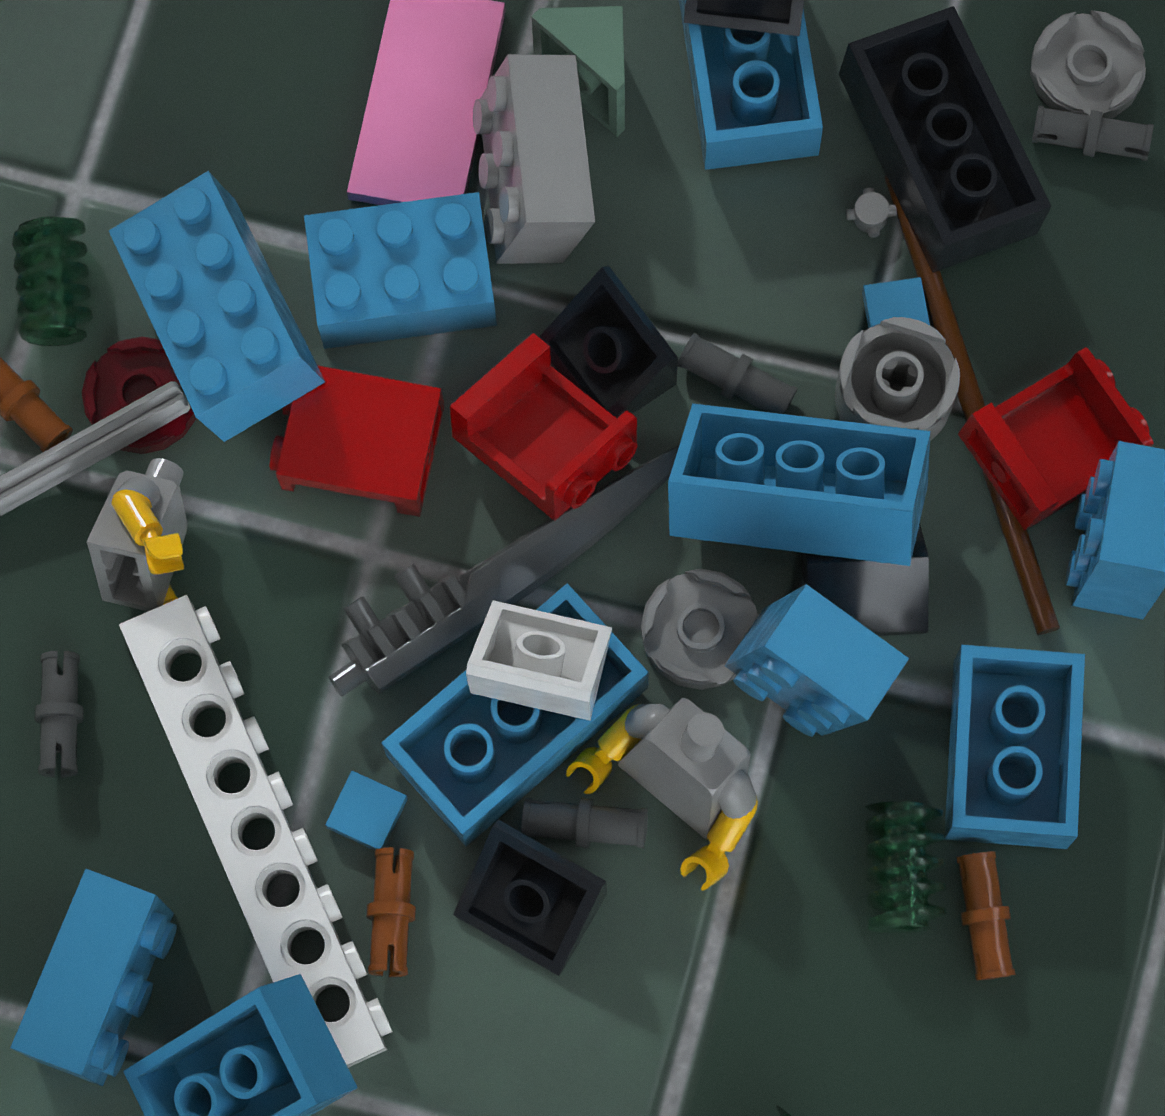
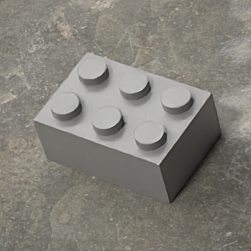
M507 54L496 74L490 76L483 95L480 99L475 100L473 106L474 131L476 134H482L484 153L479 160V182L482 189H488L490 208L487 209L485 215V237L489 244H494L496 264L563 263L595 223L576 55Z

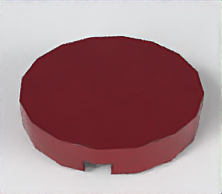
M141 336L118 341L107 348L108 352L102 355L97 362L95 360L86 372L82 389L85 415L91 425L169 382L175 381L180 385L159 339ZM190 408L187 413L120 450L138 454L164 450L183 438L197 418L192 408Z

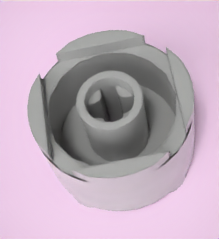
M893 317L882 320L880 324L872 326L865 331L862 330L855 335L843 353L835 387V403L839 421L931 431L930 441L934 439L943 429L949 418L960 384V368L957 359L954 358L946 344V339L932 326L922 321L905 317ZM892 380L903 382V389L901 391L891 389Z

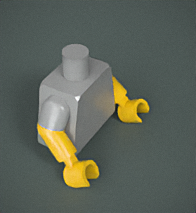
M156 458L150 461L145 474L132 471L119 473L87 540L102 601L150 611L178 599L170 585V581L174 571L184 570L181 555L183 554L182 544L187 532L188 522L180 489L184 472L176 463Z
M680 699L671 709L663 704L633 705L598 739L599 748L588 747L576 757L567 768L566 776L569 777L579 767L590 771L594 780L583 793L591 794L610 775L612 771L611 761H619L618 766L703 838L710 841L708 845L701 847L682 862L680 868L681 875L685 877L700 864L705 869L707 875L706 882L702 885L701 890H706L728 872L729 863L725 852H732L757 811L758 800L748 775L751 754L746 746L724 729L722 722L717 716L703 712L689 699Z

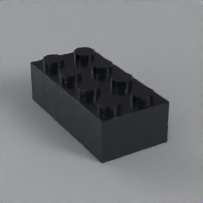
M955 7L946 8L848 43L838 75L932 273L1038 234L1052 206Z

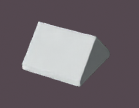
M493 600L467 663L466 677L470 693L591 721L612 627Z

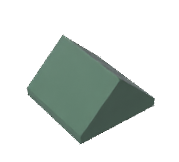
M623 6L539 8L531 16L534 55H576L582 107L618 137L625 130Z

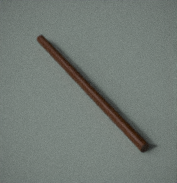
M885 176L893 205H896L897 217L917 277H921L925 301L934 328L946 339L947 346L954 358L957 359L960 368V384L957 397L965 421H967L972 413L983 408L985 403L941 272L932 273L887 176ZM982 470L1037 635L1056 631L1060 626L1028 531H1024Z

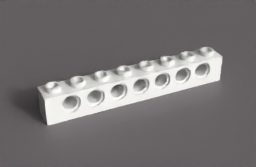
M184 595L119 624L272 981L276 982L301 974L315 1003L318 995L326 988L340 987L347 992L350 1000L347 1014L336 1022L325 1021L348 1068L388 1050L382 1037L393 1032L379 999L375 998L367 1002L357 979L368 975L353 940L342 945L332 922L343 918L329 885L326 884L319 888L315 885L308 865L317 862V857L304 828L294 832L291 830L283 810L293 806V802L279 771L268 776L259 754L269 750L255 716L243 720L235 698L245 693L231 661L221 665L218 663L211 643L221 638L207 607L204 606L195 610L189 597ZM185 653H194L200 656L202 665L196 677L184 682L174 680L171 677V665L178 656ZM207 708L221 709L226 715L224 728L213 737L199 736L195 733L194 729L196 717ZM231 763L245 764L250 769L248 785L237 793L231 794L221 791L218 785V778L222 769ZM257 818H265L272 821L275 827V835L267 847L261 850H251L244 846L242 834L245 826L250 821ZM281 874L295 876L300 885L297 899L285 907L271 905L267 899V887L270 881ZM306 930L319 932L325 942L322 956L311 964L297 963L291 954L293 939L299 933Z

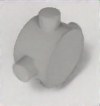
M874 188L863 189V195L857 199L855 208L846 209V219L854 220L855 225L861 231L868 233V236L871 238L880 235L879 231L886 225L888 217L897 215L896 205H889L887 199L883 195L876 193Z

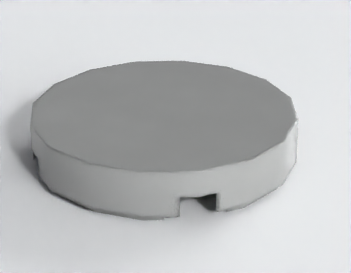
M1091 10L1090 14L1081 13L1075 15L1076 12L1060 16L1045 27L1034 46L1030 75L1037 95L1050 109L1090 115L1091 110L1103 112V118L1110 119L1116 117L1132 105L1145 80L1144 48L1140 38L1126 22L1107 12Z
M695 569L685 571V574L677 575L672 579L670 577L657 586L645 604L641 623V636L646 656L659 674L678 686L704 690L727 684L736 677V674L726 668L725 664L759 616L756 606L751 600L752 597L742 584L722 572Z

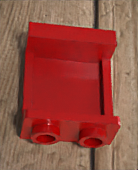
M534 333L450 405L452 438L554 521L570 507L577 509L582 506L593 494L596 483L612 469L619 471L624 468L633 458L638 447L637 417L626 410L616 418L551 366L550 346Z
M1087 347L1076 352L1063 367L996 407L991 402L972 413L958 433L1024 531L1078 499L1081 494H1086L1090 477H1095L1099 459L1109 460L1118 441L1149 447L1154 444L1144 416L1136 408L1130 407L1115 387V378L1110 368L1102 360L1096 359Z
M317 365L325 383L283 407V415L289 416L285 436L276 435L271 449L269 464L270 470L276 471V477L281 489L294 492L295 485L297 484L395 503L397 513L420 517L445 407L441 388Z

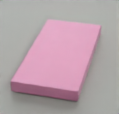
M390 0L348 184L347 195L349 200L386 205L467 194L479 134L475 133L473 127V106L475 100L480 99L483 95L489 78L493 73L506 12L504 2L492 0Z

